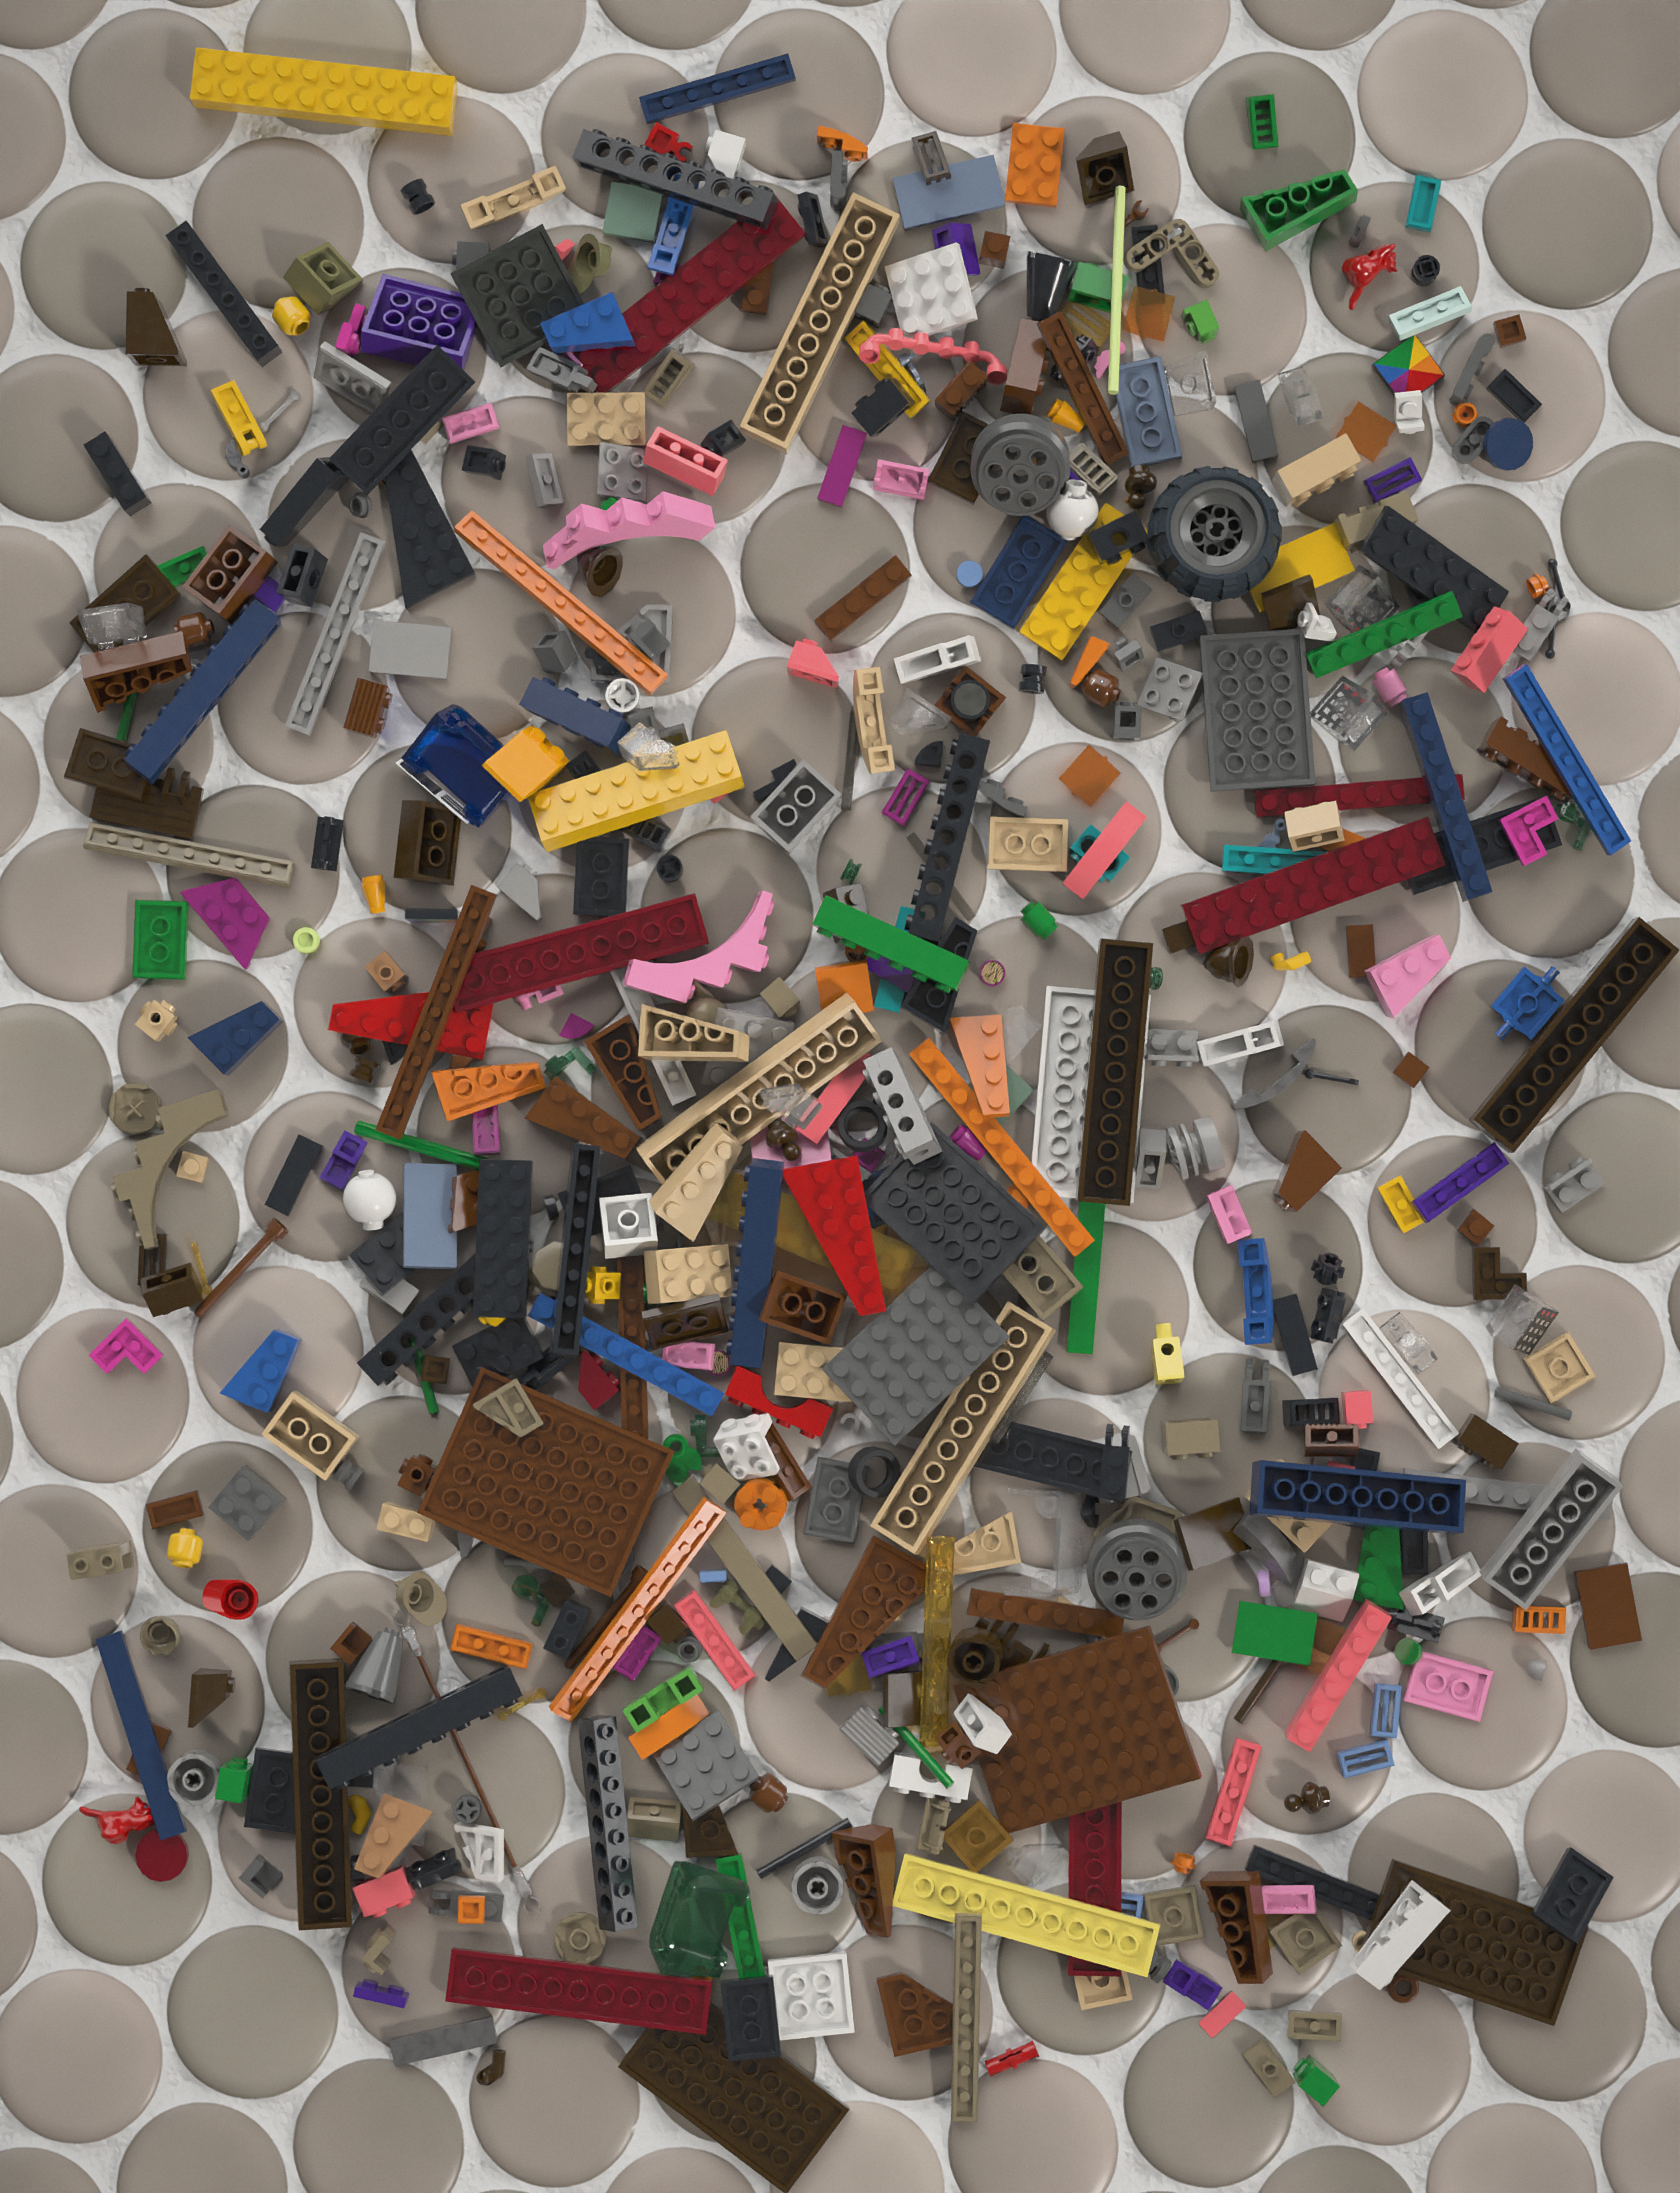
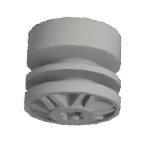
M1210 1116L1193 1120V1133L1190 1134L1186 1126L1180 1124V1137H1178L1174 1127L1166 1128L1168 1153L1172 1165L1178 1172L1181 1180L1189 1178L1188 1166L1193 1176H1198V1163L1201 1162L1207 1172L1225 1168L1220 1140Z

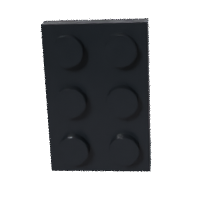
M592 837L577 842L573 915L610 917L626 912L630 839Z
M631 1165L597 1178L591 1237L602 1233L599 1198L642 1194ZM567 1190L557 1193L564 1211Z
M403 1212L348 1255V1259L381 1297L417 1269L403 1268Z
M507 1318L496 1327L490 1326L452 1345L472 1387L481 1367L507 1377L545 1357L527 1319Z
M261 1747L255 1748L244 1827L295 1834L292 1752Z
M1569 1847L1565 1850L1530 1915L1573 1945L1578 1944L1614 1877Z
M773 1975L721 1980L728 2062L780 2057L781 2046Z

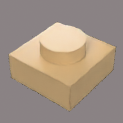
M183 1151L176 1176L203 1183L210 1158Z

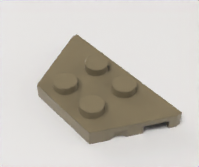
M1139 1496L1129 1497L1092 1532L1091 1536L1097 1538L1103 1530L1116 1522L1140 1518L1165 1526L1178 1538L1173 1520L1182 1517V1512ZM1148 1551L1144 1554L1152 1558L1158 1556L1154 1551Z

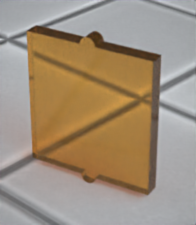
M1134 286L1122 331L1140 335L1141 339L1148 337L1164 342L1175 296L1160 293L1157 289L1148 290Z
M1358 401L1349 417L1344 418L1345 423L1335 439L1347 433L1355 450L1374 462L1382 448L1388 445L1387 440L1396 428V425Z
M1088 745L1059 777V780L1072 790V795H1077L1091 807L1121 772L1107 761V756L1103 757L1092 746Z

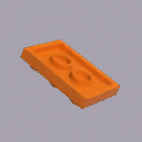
M1013 123L1005 193L1006 203L1056 208L1065 128Z

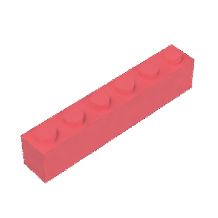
M1367 1599L1364 1600L1284 1733L1288 1740L1308 1752L1312 1750L1392 1617L1388 1611Z

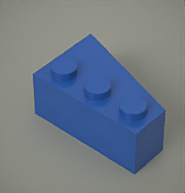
M613 292L540 323L554 353L636 346Z
M280 1329L273 1330L222 1389L220 1394L266 1413L272 1412L302 1338Z

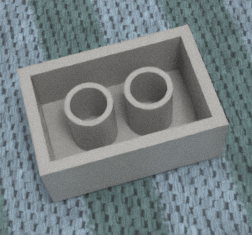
M803 759L750 816V819L790 855L842 798V794Z

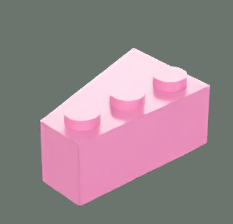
M1430 935L1365 970L1367 979L1386 1016L1395 1018L1451 957L1440 935Z

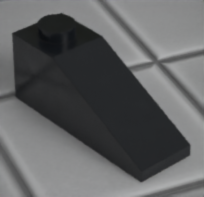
M801 1606L797 1617L818 1643L829 1620ZM783 1643L765 1675V1680L769 1682L797 1662Z

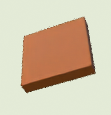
M867 960L815 968L821 1011L845 993L849 994L863 1013L874 1011Z

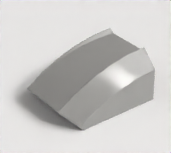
M1121 1433L1113 1436L1112 1446H1122ZM1129 1435V1447H1131L1130 1450L1133 1453L1128 1472L1126 1498L1151 1491L1136 1437L1133 1435ZM1105 1437L1093 1441L1105 1444ZM1098 1497L1100 1505L1115 1502Z

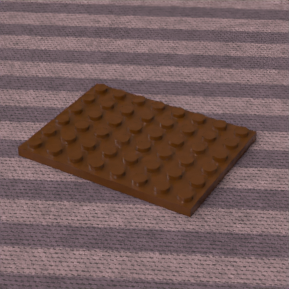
M481 1367L417 1513L611 1597L675 1451L522 1384V1388L544 1424L519 1437L474 1408V1403L513 1381Z
M1150 1625L1001 1669L993 1680L980 1688H969L960 1683L953 1685L959 1705L968 1693L972 1694L1000 1716L1012 1733L998 1754L979 1748L981 1753L977 1756L998 1819L1008 1834L1195 1781L1202 1777Z

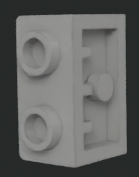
M1148 1029L1145 1061H1151L1150 1066H1166V1062H1177V1067H1192V1062L1199 1061L1198 1031Z
M1580 1156L1568 1164L1570 1169L1561 1174L1558 1171L1546 1179L1548 1184L1543 1189L1560 1213L1565 1212L1605 1184L1591 1164L1593 1163L1591 1158L1582 1159Z

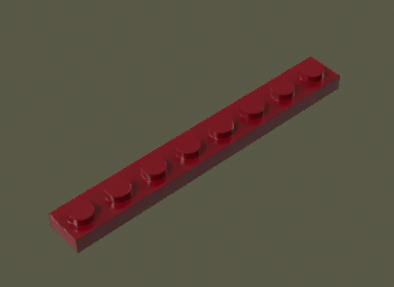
M1455 774L1464 801L1463 774ZM1422 777L1254 791L1256 818L1285 816L1284 812L1295 808H1305L1322 802L1336 801L1339 811L1430 804Z

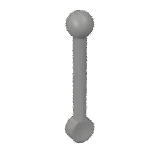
M296 390L292 391L290 398L271 417L259 424L260 430L266 432L269 429V425L293 401L297 402L300 400V393Z

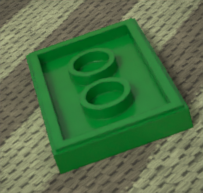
M135 900L132 978L186 980L189 903L187 901Z
M1239 1600L1232 1653L1310 1666L1318 1613Z

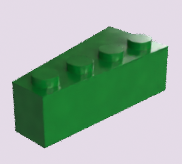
M1342 169L1313 177L1312 180L1288 184V187L1266 190L1262 194L1251 197L1250 195L1241 197L1240 210L1266 252L1355 203L1358 189L1347 171Z

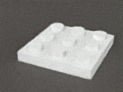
M953 243L885 266L899 327L904 332V337L913 339L914 335L919 332L930 336L978 320L958 243Z
M846 1951L768 1960L769 1975L774 1977L780 2040L855 2033Z

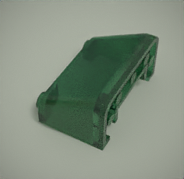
M675 1861L673 1863L649 1936V1947L661 1975L720 1978L723 1967L727 1965L728 1960L727 1953L724 1951L721 1942L733 1906L742 1907L749 1900L750 1896L749 1887L744 1880L686 1861Z

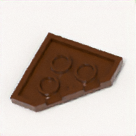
M903 1972L877 1977L894 2057L952 2044L953 2003Z

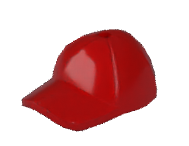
M233 1579L211 1580L204 1588L202 1602L206 1609L229 1619L244 1620L252 1616L256 1611L259 1597L253 1585L245 1581Z

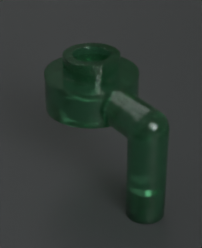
M1563 801V804H1556L1554 811L1560 820L1580 827L1572 848L1581 851L1591 830L1586 819L1580 816L1581 813L1577 810V805L1568 801Z
M574 1047L564 1056L562 1055L558 1058L554 1055L544 1065L547 1068L544 1074L552 1081L555 1076L558 1077L574 1060L589 1075L597 1067L578 1047Z
M695 1415V1420H690V1436L696 1437V1450L701 1458L721 1457L717 1447H707L706 1415Z
M530 1575L517 1576L511 1588L512 1592L521 1599L533 1600L538 1604L531 1624L540 1627L550 1601L539 1592L540 1586L534 1577Z

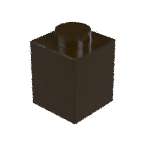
M668 1601L647 1620V1623L667 1645L672 1641L677 1644L687 1635L684 1630L688 1625Z

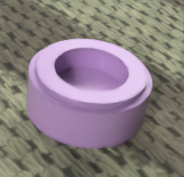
M1259 1570V1595L1261 1597L1270 1596L1269 1570Z

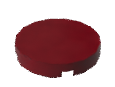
M154 1829L144 1835L138 1843L135 1853L136 1863L141 1873L150 1880L158 1882L170 1881L180 1875L186 1867L189 1858L188 1845L180 1834L160 1840L157 1829Z

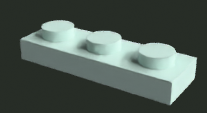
M1460 286L1389 315V322L1399 341L1470 313L1472 312V306Z

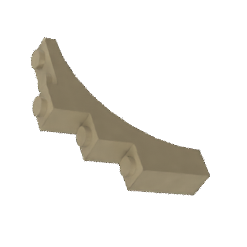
M218 1089L159 1107V1115H156L159 1129L164 1130L165 1133L135 1142L137 1149L133 1150L137 1164L142 1165V1168L112 1177L114 1183L111 1184V1190L114 1198H118L119 1202L122 1203L131 1202V1205L128 1206L131 1219L137 1222L139 1230L136 1231V1237L139 1245H143L144 1249L150 1250L160 1247L156 1231V1202L160 1184L169 1164L177 1152L196 1133L208 1125L229 1116L223 1092Z

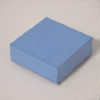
M727 1569L700 1570L701 1583L725 1582L727 1580Z

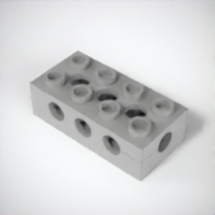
M890 1047L863 1060L866 1069L862 1070L868 1084L871 1085L874 1091H877L873 1093V1096L883 1113H887L883 1118L894 1137H898L893 1140L904 1159L909 1158L915 1165L942 1152L904 1065L893 1048Z

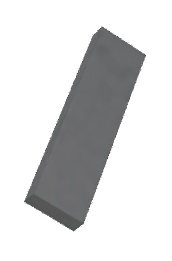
M492 2015L391 2038L389 2043L394 2065L399 2066L498 2043V2037Z

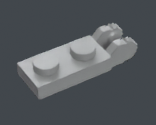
M1551 588L1525 621L1524 625L1528 630L1513 650V653L1529 663L1558 622L1559 615L1569 601L1565 597L1560 599L1553 614L1544 609L1554 596L1555 591Z

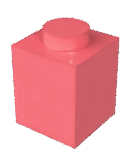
M1371 1391L1341 1392L1344 1424L1354 1425L1356 1423L1358 1429L1367 1428L1366 1423H1373Z

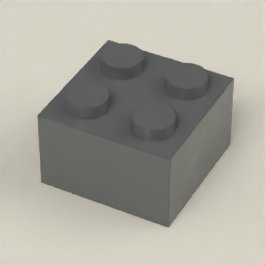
M248 1465L241 1467L208 1508L247 1541H250L287 1498Z

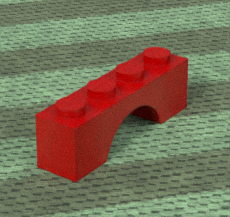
M738 1365L724 1394L729 1396L728 1402L742 1407L743 1403L753 1407L751 1412L757 1415L769 1413V1415L777 1418L775 1423L789 1429L791 1425L801 1429L800 1434L813 1440L815 1435L821 1437L833 1411V1407L814 1398H808L800 1405L794 1407L778 1406L765 1395L762 1388V1375Z

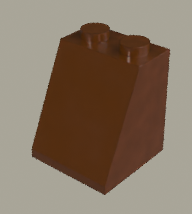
M1306 1130L1299 1131L1295 1135L1273 1190V1194L1276 1197L1274 1202L1284 1212H1297L1342 1169Z

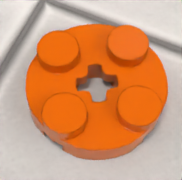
M755 1478L747 1481L739 1489L734 1500L735 1511L740 1518L742 1526L762 1531L778 1526L788 1506L784 1491L781 1488L779 1490L777 1486L773 1485V1481L766 1478ZM758 1499H761L762 1503L767 1504L764 1509H759L755 1505Z

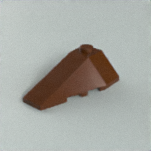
M869 1824L832 1832L836 1860L845 1869L848 1877L845 1882L848 1888L852 1887L857 1899L855 1906L866 1933L885 1938L890 1937L896 1859L893 1828Z

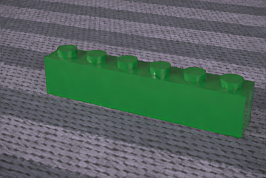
M827 895L812 923L818 928L816 931L818 934L831 939L832 935L841 939L840 944L853 950L856 946L865 950L864 955L878 961L879 957L889 961L887 965L902 972L903 968L913 972L911 976L922 982H926L927 979L936 982L935 987L946 993H950L951 990L958 991L970 966L969 960Z

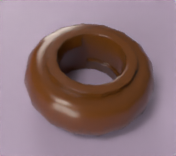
M1395 1973L1393 1979L1387 1985V1992L1394 2001L1408 2003L1416 1998L1419 1992L1418 1980ZM1400 1980H1407L1410 1983V1989L1405 1994H1399L1395 1990L1396 1984Z

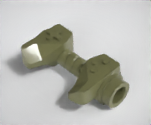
M727 1579L715 1592L716 1595L709 1603L710 1607L718 1608L732 1602L744 1613L738 1628L740 1633L746 1635L752 1627L760 1630L767 1621L755 1605L751 1606L737 1594L738 1587L736 1583Z

